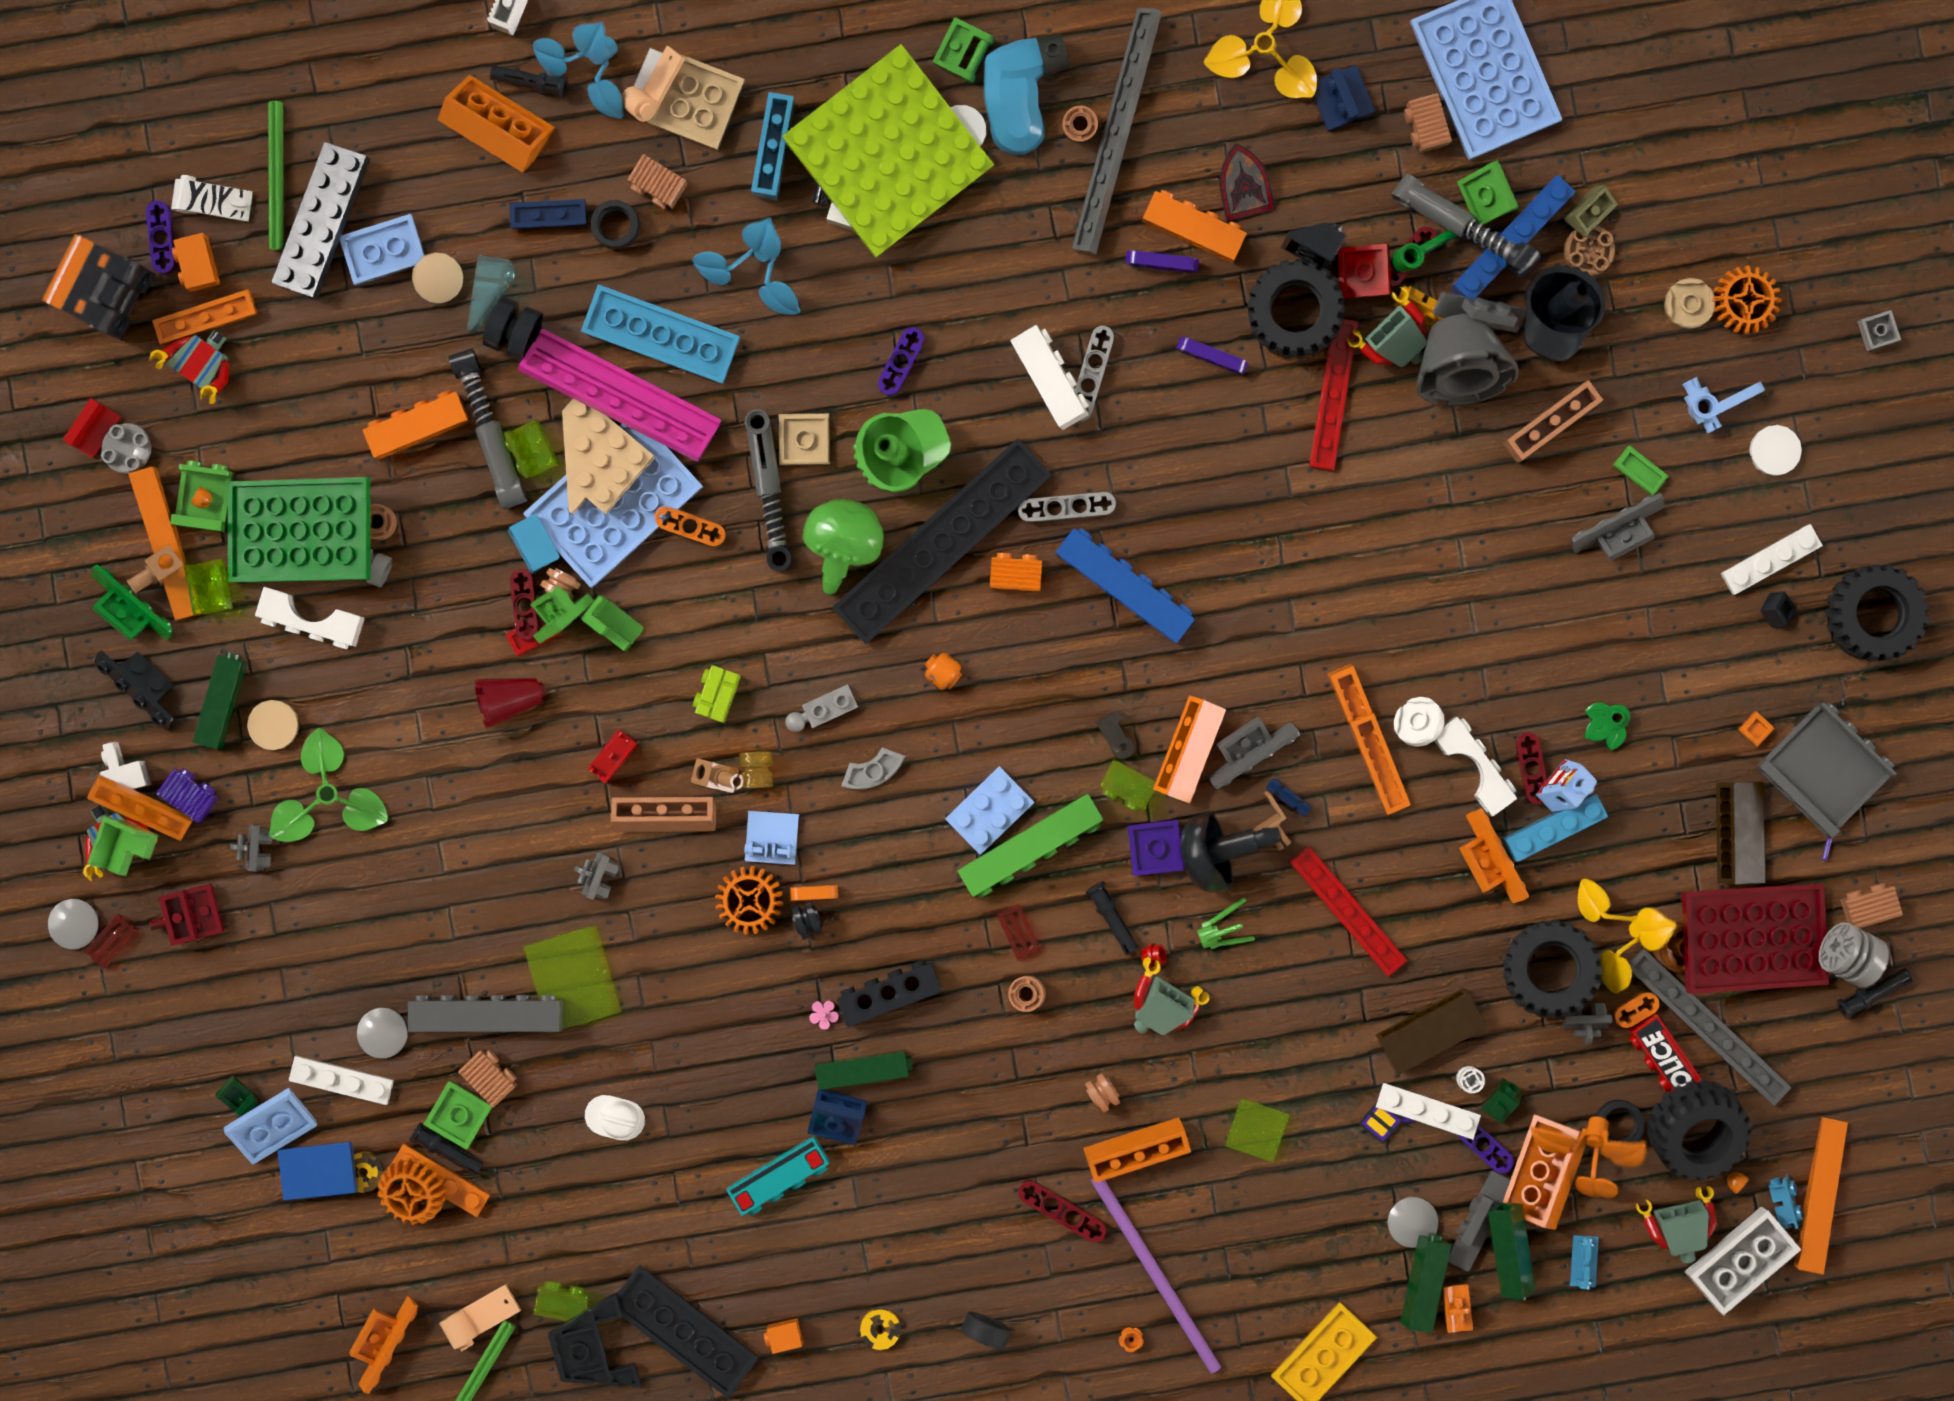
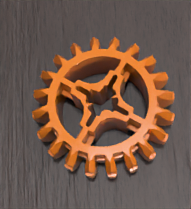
M1745 266L1743 272L1740 267H1736L1734 274L1728 271L1725 273L1726 279L1720 278L1718 280L1721 287H1715L1713 291L1719 296L1713 297L1712 302L1719 303V306H1716L1713 310L1714 312L1721 311L1722 315L1717 319L1718 321L1727 320L1724 325L1725 328H1729L1734 324L1733 332L1735 333L1739 332L1741 327L1743 334H1748L1750 328L1753 333L1759 332V326L1765 329L1768 327L1767 321L1773 322L1775 320L1772 313H1778L1780 308L1774 304L1780 303L1782 299L1774 296V294L1780 292V288H1772L1771 285L1775 284L1776 280L1767 281L1768 272L1760 276L1759 267H1756L1752 273L1750 266ZM1737 281H1743L1739 294L1728 296L1732 285ZM1751 282L1755 283L1764 295L1756 293ZM1746 295H1748L1747 298L1750 297L1751 301H1753L1747 305H1745L1746 302L1743 303L1741 299ZM1765 304L1761 315L1757 319L1750 320L1754 306ZM1729 305L1736 306L1742 318L1734 314Z
M751 866L750 874L746 873L745 867H741L740 876L733 870L731 871L733 880L727 876L723 878L724 882L728 884L727 887L724 885L718 886V889L724 891V894L715 895V899L723 900L722 904L716 905V909L724 908L725 912L721 913L719 917L722 919L728 915L730 919L725 925L728 927L732 922H735V932H738L740 926H744V934H748L749 927H752L754 934H757L759 932L758 925H761L763 930H767L766 920L771 924L776 922L771 916L772 913L777 916L781 914V911L775 909V905L783 906V901H776V897L782 896L783 892L774 891V888L780 884L779 882H775L772 885L769 883L773 878L772 874L768 875L766 879L763 878L765 873L763 868L759 871L758 875L755 874V866ZM745 879L760 882L751 891H747L737 884ZM765 888L770 896L768 911L763 908L764 906L759 901V896ZM731 890L735 892L740 900L739 906L734 912L729 904ZM758 890V893L755 895L756 899L753 900L756 901V906L750 904L741 910V907L744 905L743 901H745L743 899L744 895L750 896ZM746 910H753L762 916V918L755 921H746L739 917Z
M411 1157L406 1159V1161L400 1159L396 1163L389 1165L387 1170L381 1175V1180L377 1186L380 1189L377 1196L383 1198L380 1205L388 1207L386 1213L392 1212L395 1214L394 1220L400 1217L403 1224L408 1221L412 1225L418 1222L423 1224L427 1220L433 1219L442 1209L446 1198L444 1195L446 1187L441 1185L443 1178L436 1177L438 1170L431 1171L429 1169L430 1163L423 1166L421 1159L415 1163ZM403 1178L401 1184H396V1179ZM428 1199L427 1204L420 1205V1201Z

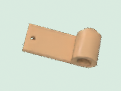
M667 46L645 87L641 89L632 86L624 90L621 95L624 104L623 108L639 121L650 120L659 108L685 58Z
M507 1284L445 1318L439 1324L453 1349L459 1348L463 1351L474 1344L472 1339L520 1312L521 1309Z

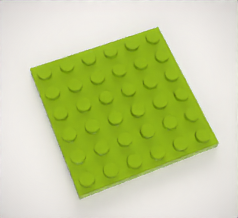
M902 44L782 136L786 144L875 258L994 166L993 162Z

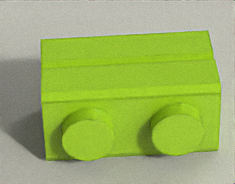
M711 665L710 670L706 668L701 679V683L705 684L702 693L697 692L692 705L696 707L695 713L725 723L742 675Z

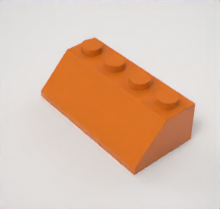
M468 75L445 97L437 119L450 129L463 135L471 142L476 143L521 172H524L535 161L555 128L471 75Z
M1534 1114L1503 1202L1522 1204L1525 1220L1544 1228L1556 1230L1587 1140L1584 1138L1576 1149L1570 1148V1152L1567 1154L1547 1152L1536 1144L1530 1131L1531 1126L1566 1134L1575 1140L1578 1139L1582 1131Z

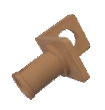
M168 545L144 560L146 569L128 579L127 583L135 594L153 582H158L162 586L164 585L163 579L180 569L183 563L171 546ZM163 555L171 556L173 559L172 567L169 569L161 568L158 564L159 558Z
M697 758L691 783L733 793L734 790H738L743 786L744 779L739 774L738 768ZM704 766L705 774L703 778L700 779L699 771L701 767Z
M1266 791L1264 795L1276 811V814L1255 827L1254 830L1278 827L1282 842L1288 846L1291 841L1279 825L1286 817L1272 795ZM1281 842L1274 844L1278 851L1284 849Z

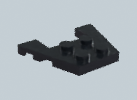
M617 1293L611 1294L549 1331L548 1337L561 1382L585 1384L599 1382L608 1383L611 1386H618V1384L631 1385V1387L641 1386L636 1362L609 1367L600 1334L599 1322L622 1317Z

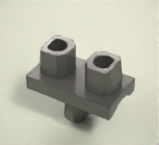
M249 824L247 845L245 844L246 835L238 834L237 844H230V849L237 850V860H244V851L247 850L245 870L256 871V869L270 868V854L258 853V843H272V838L269 836L270 830L260 828L258 825Z
M597 851L594 861L586 859L583 867L575 866L574 871L580 873L577 882L584 885L581 894L594 900V897L607 899L611 886L601 882L602 876L607 874L615 877L619 869V864Z
M1594 1003L1590 1005L1589 1016H1582V1009L1573 1015L1565 1016L1562 1021V1030L1583 1029L1575 1030V1037H1584L1585 1044H1592L1593 1037H1601L1600 1029H1608L1609 1024L1612 1023V1015H1607L1605 1003Z

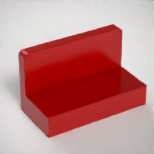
M90 398L63 438V441L70 446L78 448L91 458H95L102 448L105 435L113 425L119 423L121 416L97 400Z

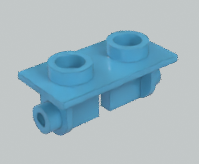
M1786 1174L1783 1181H1780V1178L1770 1179L1768 1186L1773 1203L1783 1201V1205L1775 1206L1778 1223L1783 1229L1792 1228V1223H1794L1795 1229H1798L1802 1223L1801 1220H1804V1214L1801 1205L1796 1203L1797 1187L1795 1181L1790 1180L1789 1174Z
M1573 1235L1570 1286H1580L1581 1289L1596 1287L1599 1237Z

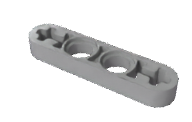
M1099 326L1092 332L1075 388L1077 394L1082 393L1084 397L1093 398L1092 402L1086 400L1089 404V407L1086 408L1089 415L1079 420L1081 422L1087 420L1092 414L1113 344L1114 334L1107 326ZM1102 331L1107 332L1106 337L1110 338L1109 341H1104L1102 350H1107L1106 354L1099 350H1091L1092 346L1097 348L1099 339L1095 335H1100ZM1092 355L1100 356L1103 361L1102 366L1097 369L1091 368L1088 364L1089 357ZM1084 379L1093 380L1095 382L1094 391L1090 393L1084 392L1081 389L1082 381Z
M1108 492L1024 500L1019 505L1018 514L1025 522L1105 516L1113 512L1116 501L1113 495ZM1094 497L1093 503L1101 502L1102 497H1106V500L1111 501L1112 505L1108 506L1106 511H1103L1101 506L1094 507L1095 512L1090 513L1091 503L1089 498ZM1076 499H1082L1086 502L1087 508L1083 513H1076L1073 510L1072 503ZM1052 501H1057L1062 507L1061 513L1056 516L1049 514L1047 511V506ZM1038 502H1044L1043 512L1045 517H1040V512H1034L1031 518H1028L1026 513H1022V509L1026 508V504H1031L1032 508H1040Z

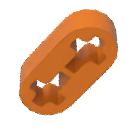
M838 885L790 887L791 900L838 898Z
M1650 992L1639 993L1615 1008L1613 1012L1614 1022L1623 1028L1632 1027L1653 1015L1659 1008V1000L1656 995ZM1644 997L1653 1000L1650 1003V1009L1643 1007L1638 1010L1637 1007L1644 1003ZM1622 1010L1625 1012L1635 1011L1628 1016L1630 1021H1620L1619 1018L1622 1016Z

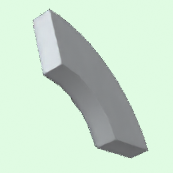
M881 748L878 755L869 762L862 764L849 763L841 786L850 789H867L880 785L897 772L906 756Z

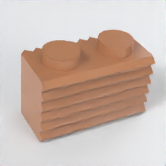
M1436 93L1408 101L1406 104L1407 108L1404 109V116L1407 124L1411 123L1414 133H1411V140L1414 148L1418 147L1419 152L1423 153L1449 145L1452 140L1439 94Z
M644 154L627 179L632 185L630 187L632 191L640 196H643L645 193L653 197L651 202L662 209H665L666 206L673 209L688 184L684 178Z
M1885 883L1870 886L1871 891L1862 893L1861 890L1846 893L1847 898L1841 899L1847 923L1858 928L1903 916L1895 887L1886 886Z
M481 1049L458 1072L494 1108L518 1085L515 1082L517 1078L508 1068L503 1070L497 1064L499 1059L491 1050L486 1052L484 1049Z

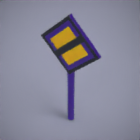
M1376 1102L1358 1124L1384 1144L1402 1122H1414L1415 1120L1400 1117L1397 1114L1376 1108Z

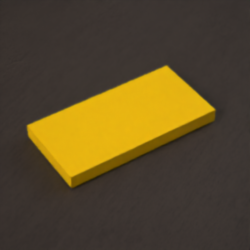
M1339 1302L1271 1374V1377L1297 1401H1319L1377 1339V1336Z

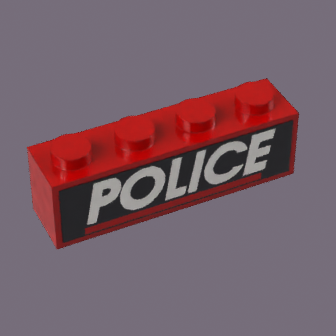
M1653 1014L1628 1030L1631 1034L1629 1041L1637 1051L1642 1050L1646 1056L1643 1059L1644 1063L1651 1072L1654 1070L1660 1077L1657 1081L1665 1092L1670 1091L1671 1093L1673 1087L1677 1085L1684 1086L1686 1085L1685 1082L1688 1081L1698 1083L1699 1080H1702L1658 1015Z

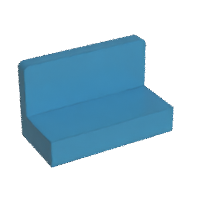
M536 514L509 527L508 532L531 575L538 573L542 567L559 559L558 552Z

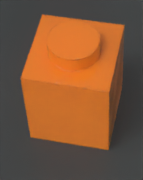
M798 1318L768 1325L767 1332L764 1333L766 1347H771L772 1354L802 1347L803 1338Z

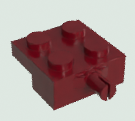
M212 883L158 897L163 917L149 920V925L160 923L150 926L152 931L163 927L167 928L171 946L225 932Z

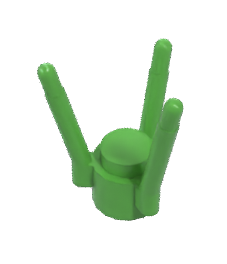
M1246 898L1235 902L1209 921L1201 923L1203 928L1198 929L1197 932L1204 949L1207 947L1214 949L1219 946L1255 940L1253 936L1221 940L1222 935L1241 929L1243 927L1242 924L1219 930L1217 925L1212 927L1213 924L1245 903Z

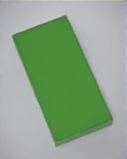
M1630 445L1626 447L1612 465L1646 493L1653 496L1669 477Z

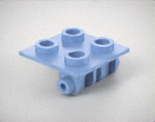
M748 811L747 837L744 850L745 861L795 865L799 814Z

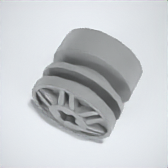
M1840 923L1834 926L1826 934L1819 950V962L1824 970L1837 977H1842L1857 987H1868L1874 984L1881 977L1889 959V949L1886 942L1850 923Z

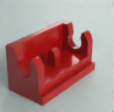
M619 728L589 765L588 770L598 776L603 783H609L639 744Z

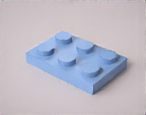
M412 214L342 235L340 238L355 286L413 268L425 256Z
M999 766L945 819L981 855L1034 801Z
M287 1088L225 1126L224 1132L253 1165L316 1127L317 1121L295 1094Z

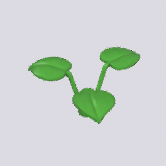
M321 728L316 729L310 734L301 752V762L308 773L315 774L321 771L323 785L317 790V799L305 810L302 804L295 800H286L278 804L271 817L269 836L272 839L291 842L303 839L309 835L314 827V820L307 813L320 802L328 805L336 800L347 805L343 809L342 817L346 825L353 830H369L386 823L388 820L384 804L372 791L364 788L354 789L350 793L348 801L337 796L336 788L328 784L326 771H335L340 767L343 762L344 752L339 742Z

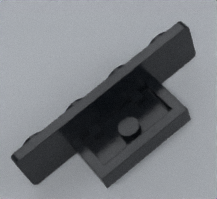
M102 650L99 651L94 661L97 669L103 675H108L121 692H126L139 709H144L158 727H163L166 731L169 730L174 718L158 702L173 690L174 685L138 651L120 667Z

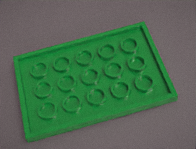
M371 478L228 482V582L371 580Z

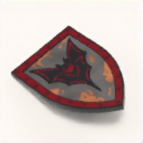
M1235 143L1223 162L1219 178L1220 194L1227 222L1275 210L1271 185L1265 167L1250 150Z

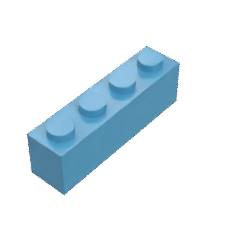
M772 92L768 94L751 188L753 197L778 201L788 146L782 136L791 129L795 107L794 96Z
M1590 794L1585 797L1578 807L1555 811L1503 837L1502 840L1512 861L1518 862L1607 818L1608 815L1598 795Z

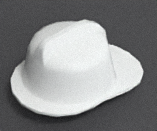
M601 1095L595 1097L588 1103L585 1110L587 1126L593 1132L617 1140L635 1138L641 1133L645 1124L644 1113L636 1103L613 1096Z

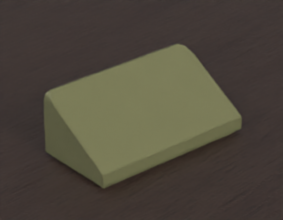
M1605 185L1594 186L1563 218L1580 234L1587 236L1618 204Z

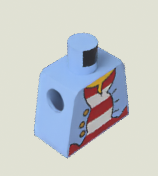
M1564 759L1536 795L1552 812L1574 809L1580 805L1588 794L1593 792L1597 781L1584 766Z

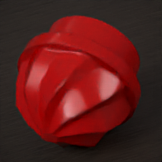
M1151 943L1142 950V962L1146 957L1151 958L1148 967L1153 968L1156 960L1160 965L1166 963V952L1162 944L1156 945Z

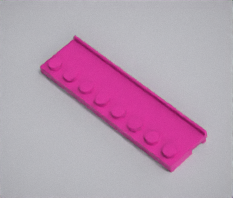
M543 328L518 367V371L697 462L722 422L721 419Z

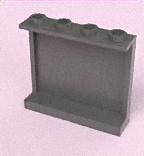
M1822 702L1818 703L1755 768L1827 838H1834L1840 832L1839 828L1891 776H1895L1897 773L1892 769L1894 767L1893 763L1885 756L1880 757L1874 751L1876 747L1868 739L1864 738L1862 740L1856 734L1858 731L1856 727L1847 720L1844 722L1838 716L1839 711L1832 704Z

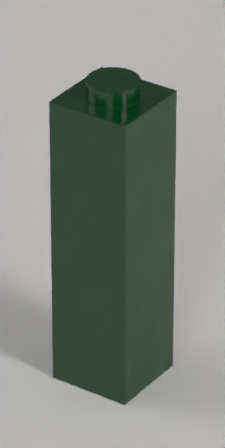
M226 652L225 656L217 655L193 743L214 749H223L247 662L240 660L241 655Z
M905 1050L815 1063L818 1090L909 1077V1070H913L911 1055L906 1056Z
M1499 1202L1488 1211L1500 1293L1501 1297L1511 1298L1513 1301H1522L1535 1290L1523 1205L1520 1203Z
M1429 1233L1428 1236H1418L1400 1323L1408 1330L1433 1332L1451 1244L1443 1239L1444 1236L1440 1234Z

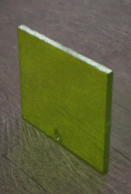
M597 925L564 935L558 934L557 937L523 946L538 998L541 999V995L552 994L556 995V999H563V1029L579 1024L585 1025L589 1021L622 1012Z

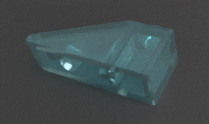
M478 255L467 330L470 333H476L497 301L507 290L509 281H513L515 268L511 266L512 263L508 259Z

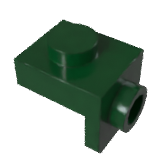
M233 1075L215 1093L216 1098L236 1113L237 1118L257 1107L258 1100L255 1092Z
M1502 1078L1497 1089L1483 1103L1481 1110L1502 1124L1518 1107L1523 1092L1516 1084Z

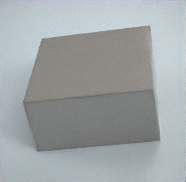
M1892 310L1857 321L1867 351L1901 340Z

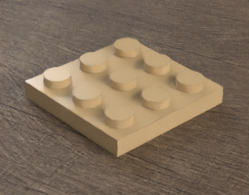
M681 55L685 60L655 115L647 123L718 151L744 86L745 79Z

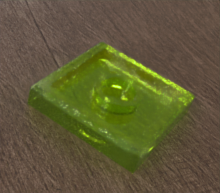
M1241 1098L1225 1146L1274 1162L1289 1114Z

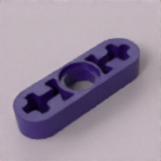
M153 201L146 208L151 264L155 271L168 275L174 272L177 267L172 254V248H175L173 241L174 232L171 209L162 201ZM157 207L165 211L164 214L160 215L161 223L167 224L166 227L160 226L158 218L153 215V212L157 211ZM159 231H165L168 234L167 242L162 245L155 242V235ZM169 248V251H164V256L167 260H170V263L166 264L164 269L158 265V262H161L163 258L162 253L156 252V249L166 250Z
M1129 250L1126 254L1125 264L1142 268L1198 273L1199 259Z
M911 327L902 333L878 380L879 390L884 395L893 396L897 394L924 343V336L919 329ZM913 333H916L919 343H913L910 351L914 352L913 356L905 350H899L901 345L906 349L908 345L906 336H912ZM898 355H905L908 358V365L903 369H899L894 365V359ZM889 368H892L896 373L903 374L901 378L896 375L894 379L895 389L885 390L883 380H889L892 376V372H887Z
M1180 337L1176 347L1182 353L1240 375H1244L1248 362L1241 358L1186 337Z
M1480 1125L1477 1126L1480 1132L1476 1133L1470 1142L1467 1141L1468 1138L1457 1135L1494 1171L1506 1173L1512 1168V1156ZM1480 1137H1486L1489 1140V1147L1485 1151H1479L1476 1148V1141ZM1495 1146H1497L1498 1149L1494 1152L1498 1156H1506L1504 1161L1507 1164L1504 1167L1501 1165L1496 1167L1495 1165L1497 1164V1160L1494 1159L1491 1155L1489 1156V1159H1486V1156L1493 1152Z

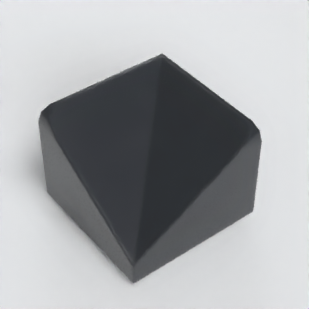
M1785 591L1772 592L1767 596L1760 612L1772 628L1788 626L1797 608Z

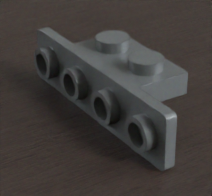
M1447 292L1441 293L1433 310V314L1436 317L1446 318L1458 314H1468L1471 319L1485 321L1491 328L1518 332L1527 313L1521 307Z
M1661 493L1655 496L1650 495L1643 499L1641 503L1633 507L1624 508L1618 515L1610 519L1601 520L1593 528L1578 532L1571 539L1573 551L1577 553L1598 543L1608 560L1612 561L1653 540L1654 533L1644 518L1664 508V497Z
M1256 717L1216 744L1227 763L1207 776L1208 780L1215 789L1227 786L1232 779L1250 771L1255 764L1263 759H1268L1281 747L1291 744L1295 738L1300 736V732L1289 722L1277 731L1269 734L1262 720Z
M1490 1171L1478 1197H1474L1469 1206V1215L1459 1225L1457 1230L1458 1236L1450 1250L1448 1262L1466 1271L1471 1269L1491 1229L1488 1211L1499 1202H1503L1510 1179L1495 1171Z

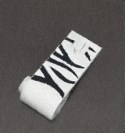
M181 175V179H175L171 210L187 214L201 213L248 222L253 191L197 182L196 177Z

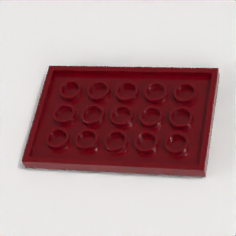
M1824 884L1681 892L1687 994L1829 985L1828 972L1821 967L1819 962V950L1827 934Z

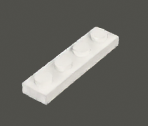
M1808 524L1725 570L1721 575L1732 595H1735L1823 545L1811 524Z
M297 1055L294 1057L289 1077L291 1082L384 1105L389 1103L394 1079Z
M1383 1083L1376 1108L1472 1140L1481 1116Z

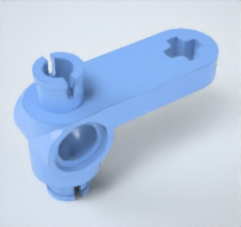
M1697 377L1682 384L1688 394L1684 399L1688 405L1689 415L1697 424L1703 423L1707 434L1722 427L1716 416L1717 414L1765 391L1760 381L1718 402L1711 395L1707 386L1701 387ZM1700 401L1707 403L1709 408L1707 414L1699 411L1698 403Z

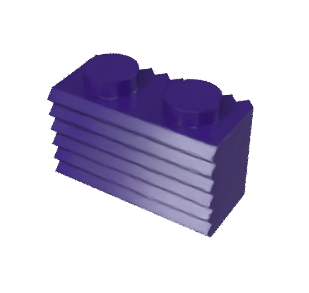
M182 768V770L173 769L156 794L195 822H203L220 798L214 794L216 789L205 782L201 785L195 781V775L186 768Z

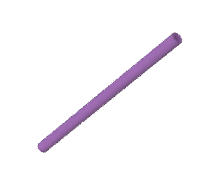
M1092 1178L1090 1181L1207 1369L1211 1374L1221 1368L1219 1362L1105 1180L1094 1183Z

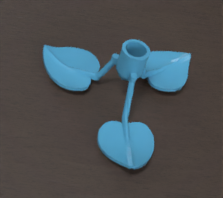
M603 22L582 24L574 29V43L581 52L570 57H564L562 45L553 39L541 38L533 43V50L540 65L546 72L554 76H561L566 72L567 66L565 62L573 61L584 55L587 58L589 57L594 64H601L595 77V83H591L588 86L589 98L592 104L603 114L613 118L625 117L623 99L619 89L612 82L601 80L605 68L610 65L608 60L618 52L616 42L606 36Z
M770 218L758 223L749 224L743 229L742 238L751 250L733 264L726 265L724 257L714 252H702L693 257L692 262H694V266L706 280L716 285L727 284L731 279L729 271L733 270L753 253L759 261L765 262L768 260L769 264L764 281L766 286L759 289L761 300L768 308L784 315L800 313L798 299L793 290L782 282H770L773 263L780 254L781 240Z

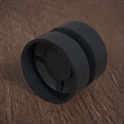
M502 296L488 316L482 344L500 352L508 342L507 355L522 361L531 345L538 338L544 314L526 306L518 317L519 303Z

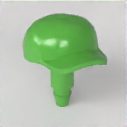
M922 409L901 414L882 413L872 417L862 426L856 443L853 445V449L856 451L854 459L858 461L857 468L864 471L862 475L864 478H868L869 485H875L883 491L899 493L914 487L925 473L945 460L951 451V442L944 423L934 411Z
M836 499L817 506L810 513L804 524L803 540L807 547L820 556L825 557L822 572L824 573L822 580L823 592L828 595H834L842 583V578H845L849 565H865L874 562L879 557L883 547V528L876 514L871 508L856 501Z

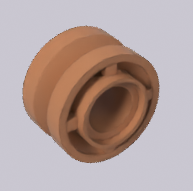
M1086 106L1072 107L1063 118V131L1072 141H1087L1093 137L1097 130V116L1093 110ZM1077 117L1085 118L1087 128L1083 131H1077L1073 127V120Z
M371 504V539H388L396 530V515L386 506ZM381 515L384 521L381 528L375 529L372 525V520L374 517Z
M549 568L547 575L550 578L549 580H543L540 586L548 592L559 585L562 590L569 594L572 601L574 598L571 592L572 589H579L581 584L575 581L576 578L557 568L555 570Z
M1023 976L1011 984L1008 996L1014 1008L1022 1012H1030L1043 1004L1046 990L1038 978ZM1023 987L1032 989L1033 998L1030 1001L1022 998L1021 990Z
M1103 1073L1097 1075L1096 1083L1091 1080L1085 1083L1088 1088L1086 1090L1097 1109H1101L1103 1113L1109 1111L1110 1103L1114 1106L1121 1103L1118 1099V1092L1109 1078H1105Z

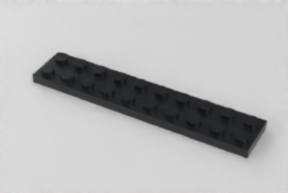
M1019 438L1016 439L832 608L866 645L1052 475Z

